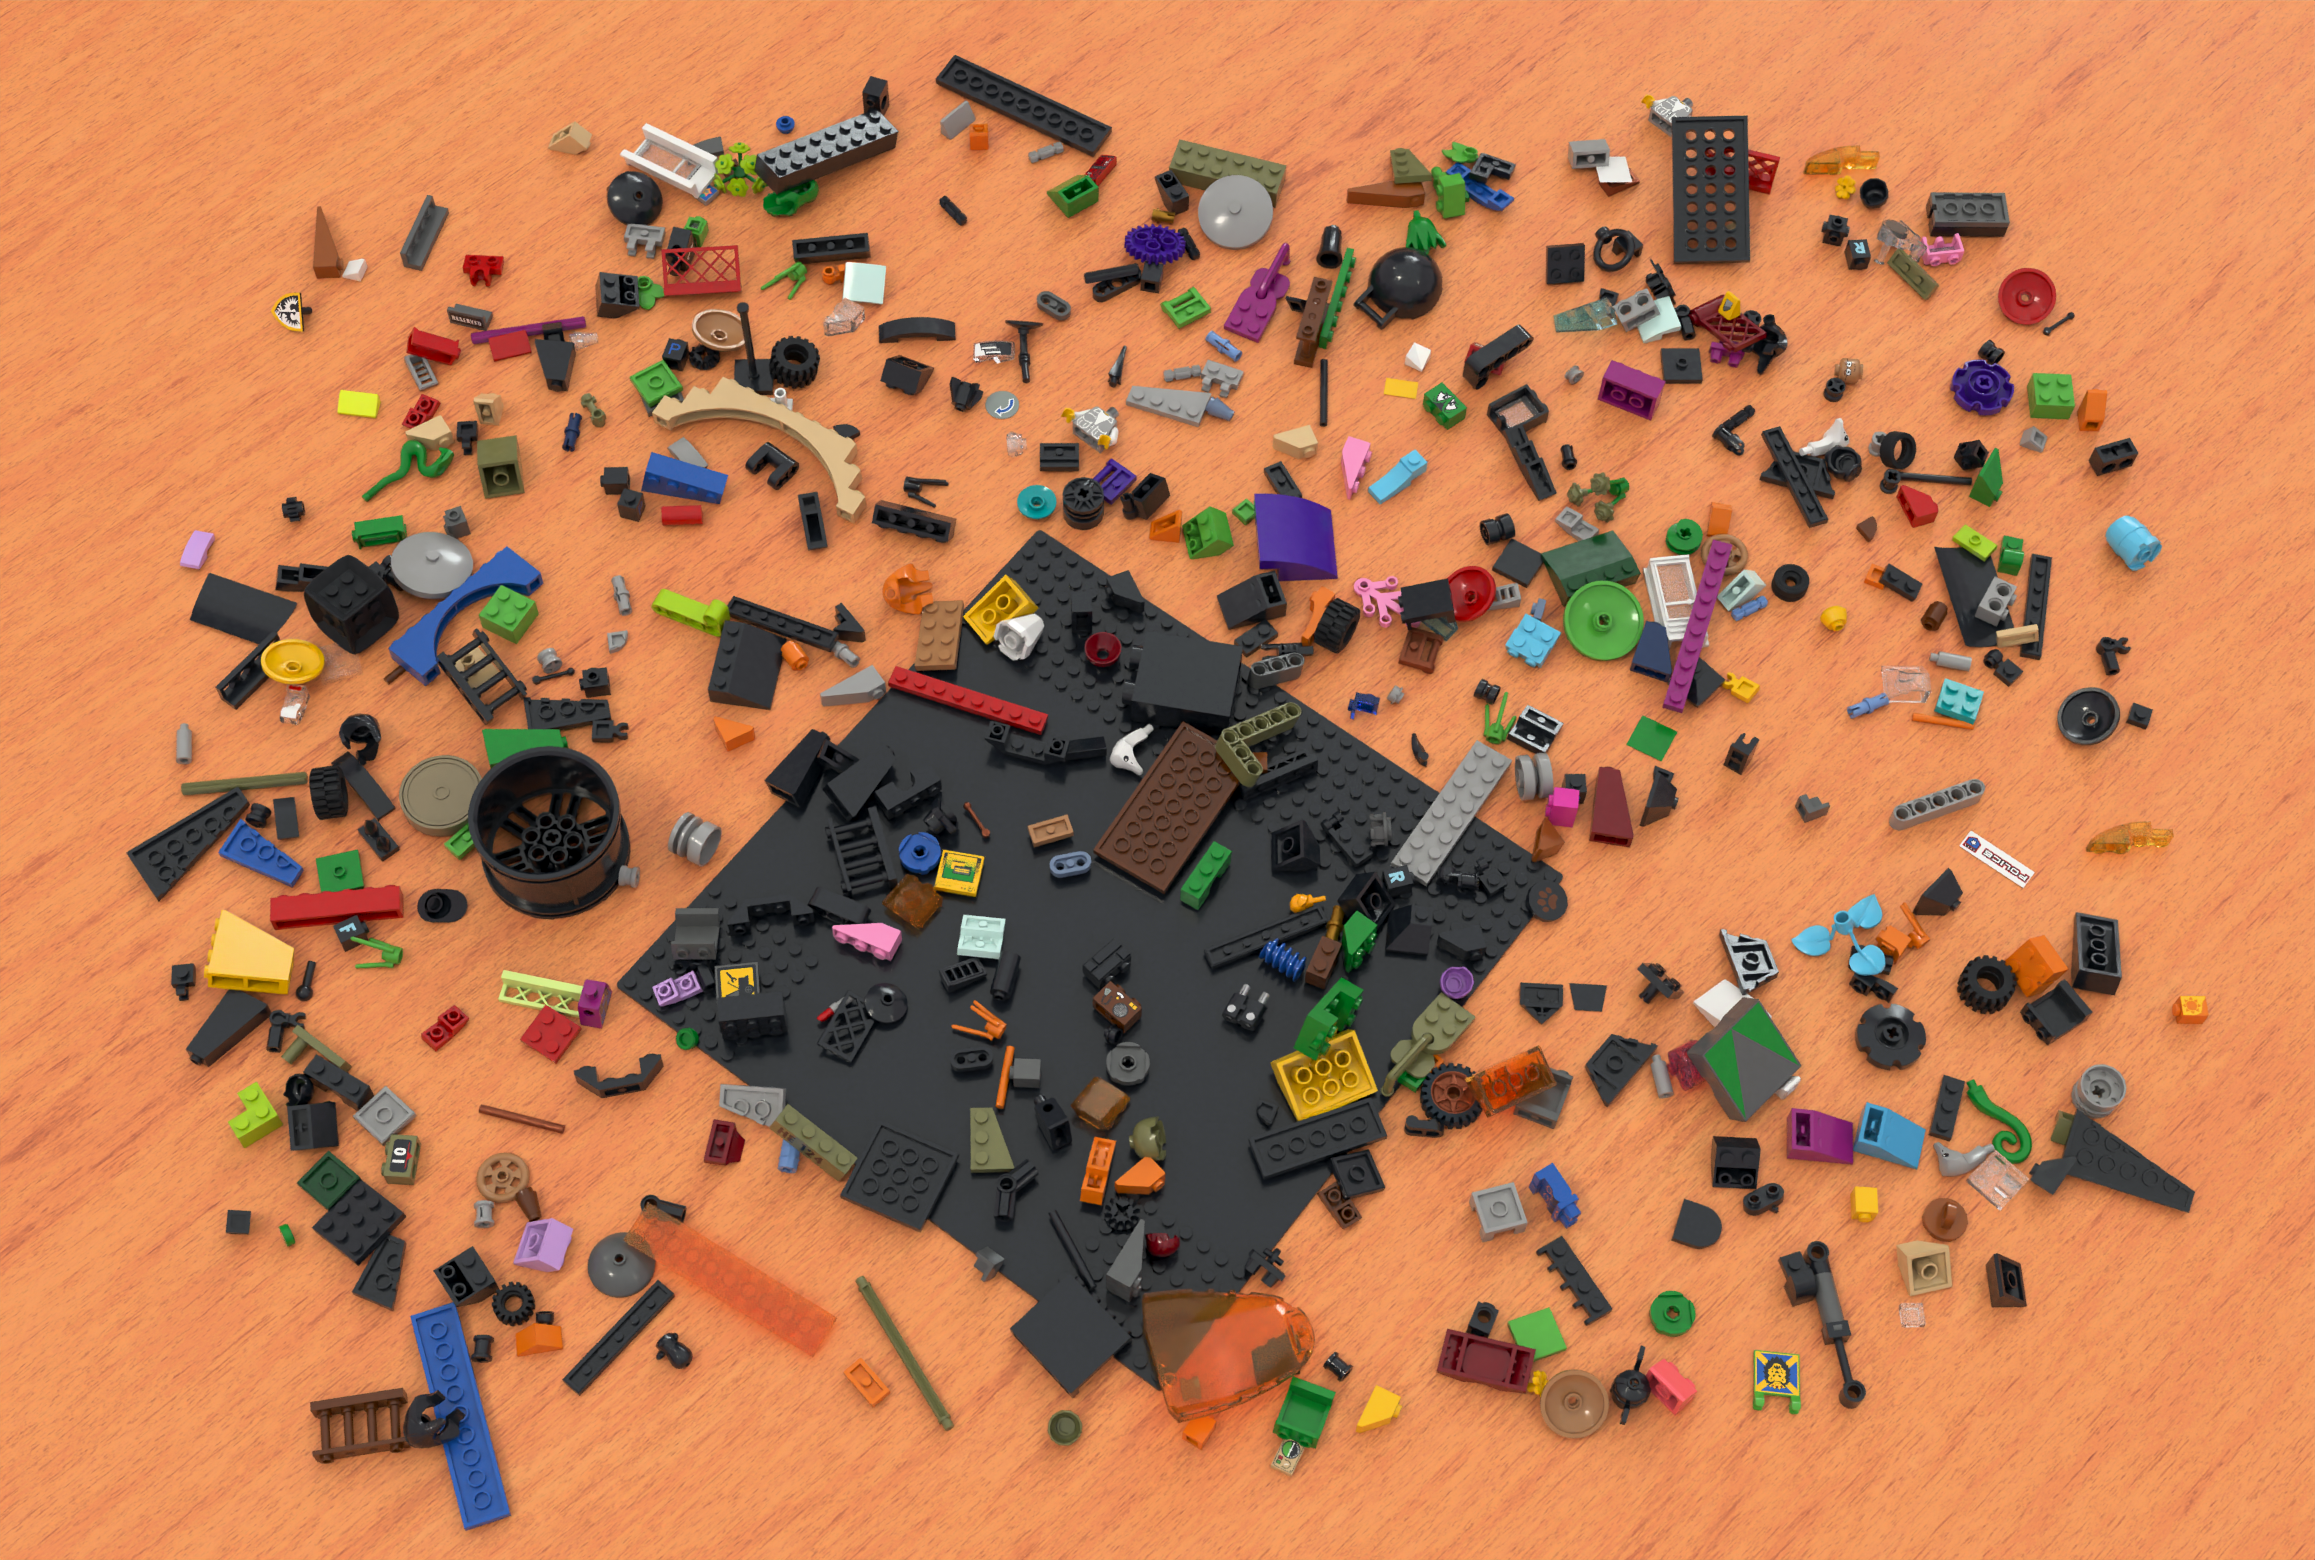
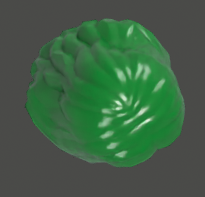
M813 180L777 195L775 192L769 193L763 199V208L774 217L796 214L801 206L815 201L819 193L818 184Z

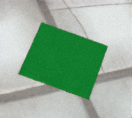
M1642 715L1626 745L1662 761L1677 731Z

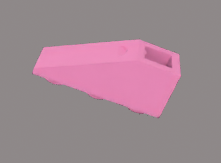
M1350 436L1347 438L1341 456L1347 499H1351L1352 494L1357 493L1360 484L1358 482L1359 477L1363 478L1366 470L1364 465L1366 462H1370L1372 456L1370 451L1371 443Z
M883 923L833 925L832 927L833 937L838 942L843 944L849 943L859 951L873 953L875 957L881 960L887 959L891 961L902 941L900 930Z

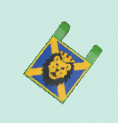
M1754 1350L1753 1409L1762 1410L1765 1403L1764 1395L1789 1397V1413L1798 1414L1801 1409L1799 1355Z

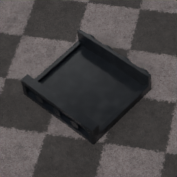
M1069 1273L1010 1328V1331L1061 1387L1074 1398L1079 1393L1078 1389L1127 1343H1132L1130 1337L1132 1332L1124 1324L1120 1326L1115 1321L1117 1318L1108 1307L1104 1309L1099 1304L1101 1300L1094 1292L1089 1294L1084 1289L1086 1284L1078 1276L1074 1278Z

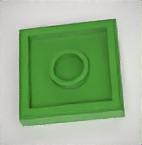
M664 360L630 376V381L649 408L659 403L665 395L671 397L683 391V386Z
M1550 1307L1508 1321L1507 1323L1516 1345L1536 1349L1533 1362L1566 1351L1567 1349Z

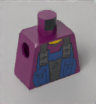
M585 980L578 1003L581 1025L602 1029L612 995V990L607 983Z

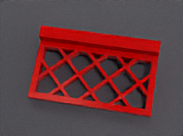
M1710 149L1705 151L1707 157L1712 158L1715 156V153ZM1726 149L1724 155L1731 157L1728 153L1734 152L1731 149ZM1748 149V157L1755 159L1753 161L1748 160L1750 169L1749 190L1770 195L1780 157ZM1765 161L1774 162L1775 164L1768 166ZM1760 164L1763 168L1757 170L1754 165ZM1709 167L1705 170L1706 174L1709 176H1712L1716 173L1715 169L1712 167ZM1726 167L1724 169V172L1727 175H1733L1735 173L1732 167Z
M738 245L661 249L664 296L742 292ZM716 250H723L720 254L716 252ZM726 250H734L735 258L730 263L722 257ZM698 251H704L701 255L697 253ZM707 251H713L717 255V258L711 264L703 258ZM688 252H694L698 256L692 265L683 259ZM666 253H674L679 257L673 266L666 262ZM719 258L728 264L722 273L713 267ZM700 259L709 266L703 274H700L694 268ZM681 260L690 267L683 276L674 269ZM729 267L736 272V280H727L723 276ZM710 268L719 274L717 279L711 282L704 277ZM691 269L700 276L693 283H690L685 278ZM673 270L681 278L675 284H668V275Z

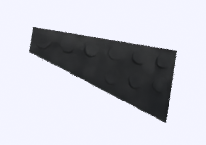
M236 787L126 852L158 901L173 888L250 804L239 787Z

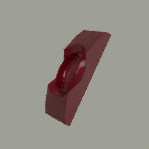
M1447 1329L1437 1373L1461 1382L1487 1385L1499 1391L1526 1394L1536 1349Z

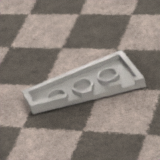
M1132 386L1126 399V405L1199 427L1212 393Z

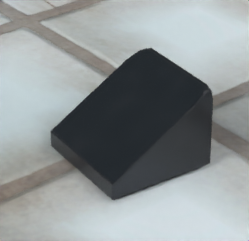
M1286 296L1285 299L1292 311L1304 312L1307 300Z
M561 322L542 325L544 340L565 342Z

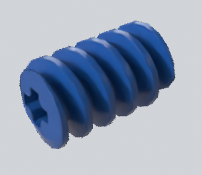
M1278 938L1268 942L1260 952L1259 958H1265L1267 964L1272 962L1273 968L1279 967V972H1286L1288 978L1293 976V981H1297L1305 969L1307 958L1303 957L1301 960H1298L1299 952L1292 956L1293 948L1290 947L1285 951L1286 944L1283 943L1278 946Z

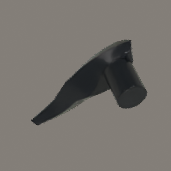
M1413 733V754L1419 764L1427 767L1429 755L1418 741L1416 733Z

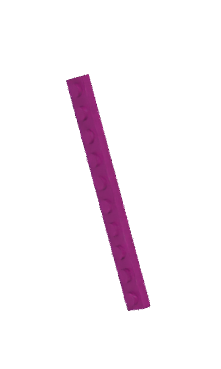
M1713 539L1662 708L1679 713L1683 712L1732 544Z

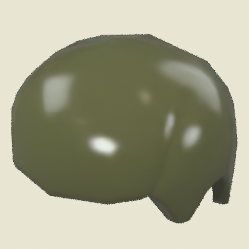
M1060 1410L1050 1418L1047 1431L1051 1440L1056 1444L1062 1446L1072 1445L1081 1436L1082 1422L1079 1416L1071 1410Z

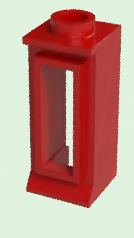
M414 327L408 336L406 353L451 366L455 359L458 360L461 349L458 348L459 340L453 341L419 331Z

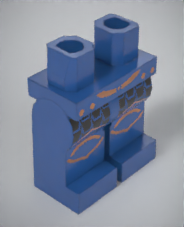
M1551 1163L1534 1173L1529 1189L1533 1195L1537 1192L1540 1193L1547 1203V1209L1552 1214L1551 1218L1553 1221L1557 1222L1560 1220L1566 1229L1577 1223V1217L1581 1215V1211L1576 1206L1579 1198L1576 1194L1572 1195L1570 1187L1555 1165Z

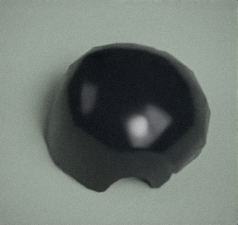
M1879 178L1868 179L1860 188L1861 201L1868 208H1879L1886 204L1889 198L1886 182Z
M294 1074L288 1078L286 1090L283 1093L289 1100L286 1106L306 1105L313 1098L314 1086L310 1078L305 1074Z

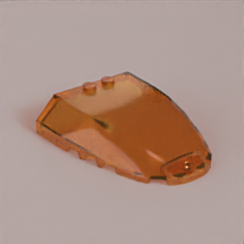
M1179 1289L1145 1293L1142 1298L1145 1336L1168 1413L1178 1423L1223 1412L1266 1393L1298 1373L1306 1365L1313 1353L1315 1335L1309 1318L1299 1307L1294 1308L1284 1302V1299L1279 1296L1258 1292L1243 1294L1236 1293L1235 1290L1215 1292L1214 1289H1208L1207 1291L1193 1292L1192 1289Z

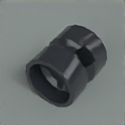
M1508 513L1496 516L1495 520L1489 518L1480 522L1481 536L1488 546L1499 542L1500 539L1504 541L1515 537L1514 523Z

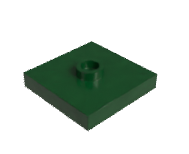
M328 1151L297 1182V1185L329 1211L361 1178Z

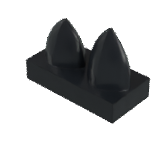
M376 818L365 820L364 825L357 829L382 862L400 850L399 846Z

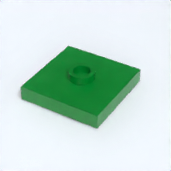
M358 849L316 858L321 892H339L344 889L360 890L365 888Z

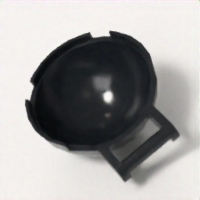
M1409 247L1393 249L1381 256L1373 265L1368 278V289L1354 302L1353 306L1357 309L1360 308L1374 320L1380 330L1384 329L1395 317L1411 318L1413 320L1428 313L1439 301L1443 290L1442 273L1433 258L1422 250ZM1370 298L1379 309L1387 313L1383 318L1366 304Z

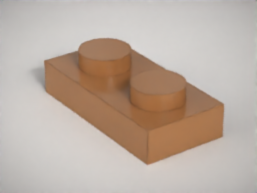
M1068 815L1027 826L1034 847L1074 836Z

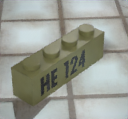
M789 1104L786 1105L769 1127L838 1182L857 1160L855 1155Z

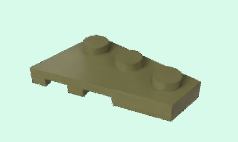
M1397 148L1390 150L1395 184L1432 181V174L1409 149Z
M970 1108L971 1173L1010 1172L1014 1169V1165L993 1108Z

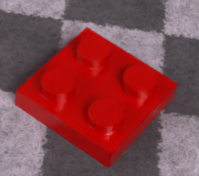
M545 1004L520 1040L557 1064L582 1028Z

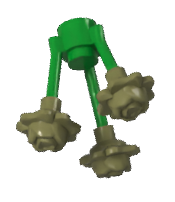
M1604 472L1593 475L1594 478L1590 479L1591 489H1581L1579 484L1572 483L1567 492L1569 502L1577 506L1581 505L1583 497L1593 492L1599 496L1600 494L1606 495L1607 490H1609L1612 495L1617 496L1611 503L1606 504L1603 501L1595 503L1594 512L1597 519L1607 523L1614 519V505L1621 499L1626 498L1625 493L1629 491V483L1624 477L1610 480L1609 477H1605Z

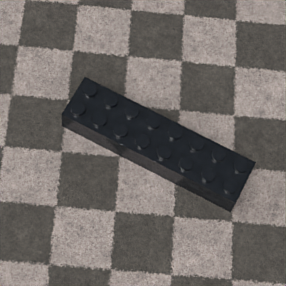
M877 109L757 154L754 171L777 195L894 149L899 131Z

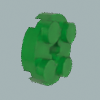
M1666 1291L1658 1295L1649 1310L1650 1320L1655 1331L1670 1337H1677L1687 1333L1696 1316L1693 1303L1677 1291ZM1670 1309H1673L1674 1313H1678L1675 1319L1667 1315Z

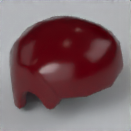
M1167 1233L1145 1234L1147 1249L1154 1256L1167 1257L1180 1248V1238L1177 1235L1170 1239Z

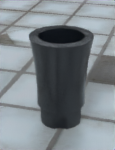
M1336 225L1326 226L1321 237L1316 261L1323 268H1337L1343 261L1341 250L1342 232Z

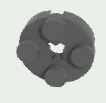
M1120 1043L1107 1055L1106 1068L1113 1082L1121 1085L1139 1084L1144 1081L1149 1072V1055L1136 1043ZM1127 1059H1129L1130 1062L1134 1064L1130 1068H1126L1124 1065H1122V1063H1125Z

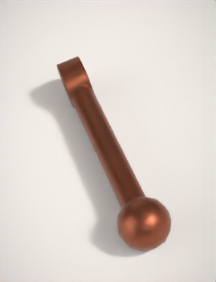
M965 802L963 805L964 809L969 811L981 829L982 836L988 838L990 830L984 828L972 810L971 803Z

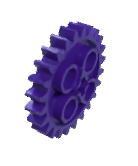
M1144 224L1143 228L1138 225L1137 229L1132 228L1131 231L1127 232L1124 248H1126V252H1129V256H1135V260L1141 259L1142 263L1148 261V264L1155 262L1158 265L1159 262H1162L1166 265V261L1173 263V260L1178 261L1179 257L1183 256L1186 241H1184V236H1180V232L1175 233V229L1168 230V226L1162 228L1161 225L1155 227L1154 224H1151V227H1148Z

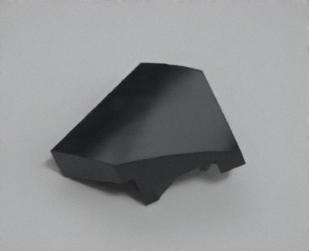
M1521 982L1519 1004L1542 1025L1563 1006V985Z

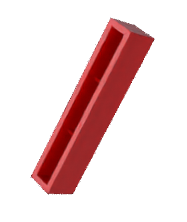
M387 885L381 888L365 887L360 890L344 889L339 892L323 891L318 894L301 893L297 896L280 895L270 898V922L275 930L333 925L357 915L360 922L404 918L403 893L400 886Z

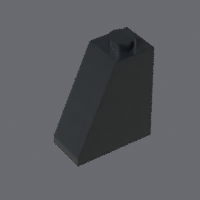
M535 339L537 354L548 389L556 392L568 391L576 357L574 343Z

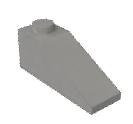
M871 665L820 693L821 704L825 707L870 702L881 698L886 693V685L877 670Z

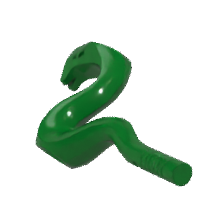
M409 440L401 448L399 469L381 479L367 493L363 494L362 498L368 502L386 485L403 478L410 469L413 455L417 456V466L420 473L425 477L435 478L441 476L448 469L453 460L454 453L450 449L440 447V457L431 466L426 467L427 450L425 446L417 440Z

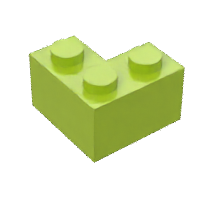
M257 1082L237 1093L247 1111L231 1119L228 1123L244 1148L283 1126L282 1121Z

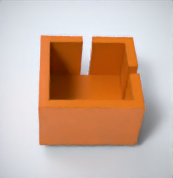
M2045 935L2028 939L2005 960V965H2010L2012 968L2010 972L2015 973L2016 978H2018L2017 984L2026 997L2042 994L2054 983L2053 981L2059 979L2069 970Z

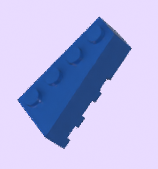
M651 452L641 491L720 504L728 475Z

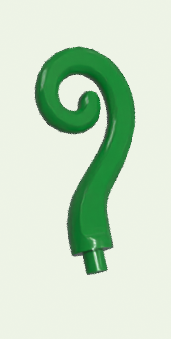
M1974 1079L1968 1081L1969 1090L1966 1093L1972 1104L1985 1115L2008 1125L2019 1138L2020 1149L2015 1153H2009L2003 1149L2002 1141L2015 1145L2017 1138L2009 1131L1998 1132L1992 1140L1995 1155L2001 1161L2009 1164L2024 1162L2032 1149L2031 1136L2026 1126L2017 1117L1994 1104L1989 1099L1982 1085L1977 1086Z

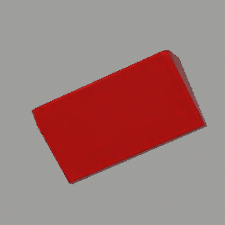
M526 330L488 338L494 362L532 353Z

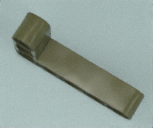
M1289 702L1222 731L1215 744V749L1242 785L1253 787L1263 771L1262 765L1248 747L1292 729L1302 713L1301 708L1297 704Z

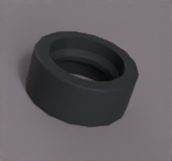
M1889 432L1883 438L1879 449L1882 463L1890 468H1907L1913 462L1916 454L1914 438L1905 432ZM1900 440L1902 450L1899 458L1895 460L1894 449Z

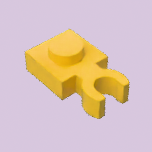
M1731 672L1727 673V679L1731 681H1725L1721 685L1724 689H1731V695L1746 703H1749L1760 690V685L1743 676L1738 680Z

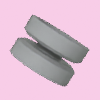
M1547 753L1534 754L1532 759L1528 755L1516 756L1515 780L1517 791L1522 801L1534 799L1535 794L1540 799L1548 798L1549 794H1553V773Z

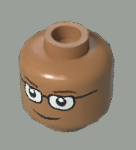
M1842 358L1839 364H1835L1834 376H1838L1844 383L1855 384L1859 379H1862L1863 364H1860L1858 359Z

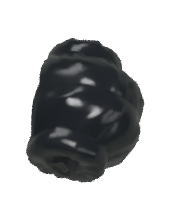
M1836 445L1824 456L1827 469L1835 478L1850 482L1862 472L1861 456L1850 447Z

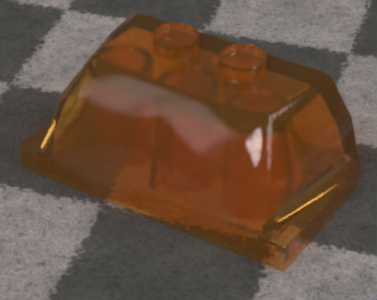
M1540 1045L1512 1055L1464 1078L1487 1118L1557 1085Z

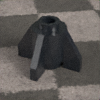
M951 377L949 385L952 404L956 410L965 412L981 400L983 391L979 390L980 384H971Z

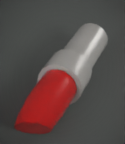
M849 996L845 1006L852 1002L853 998ZM843 998L831 1004L816 1019L824 1022L833 1016Z

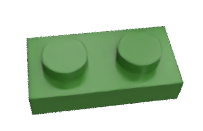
M468 823L444 843L445 848L459 860L475 847Z

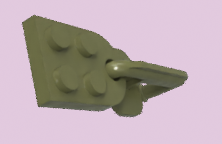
M1441 992L1414 1022L1411 1031L1412 1040H1401L1392 1049L1390 1058L1396 1065L1386 1076L1384 1085L1381 1088L1382 1094L1389 1097L1394 1093V1083L1404 1071L1414 1078L1421 1079L1426 1077L1435 1066L1433 1055L1448 1051L1471 1026L1476 1017Z

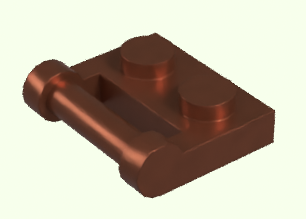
M1412 627V630H1408L1398 664L1432 674L1435 669L1434 662L1439 646L1442 645L1444 640L1443 636ZM1426 641H1429L1432 645L1427 661H1423L1421 657Z

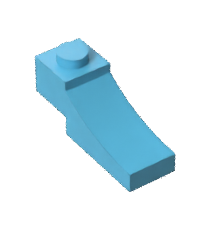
M1413 450L1402 457L1397 465L1386 475L1369 486L1368 492L1381 505L1410 486L1413 479L1426 472L1428 462L1416 450Z

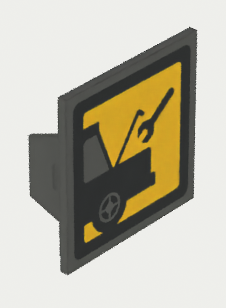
M758 962L715 966L716 999L719 997L760 993Z

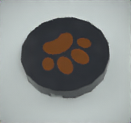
M1542 880L1535 883L1528 890L1526 896L1528 909H1530L1536 919L1542 922H1552L1559 919L1565 913L1568 906L1564 889L1552 880Z

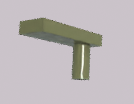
M299 1025L292 1031L298 1037L281 1056L292 1065L309 1044L345 1072L352 1068L344 1059Z

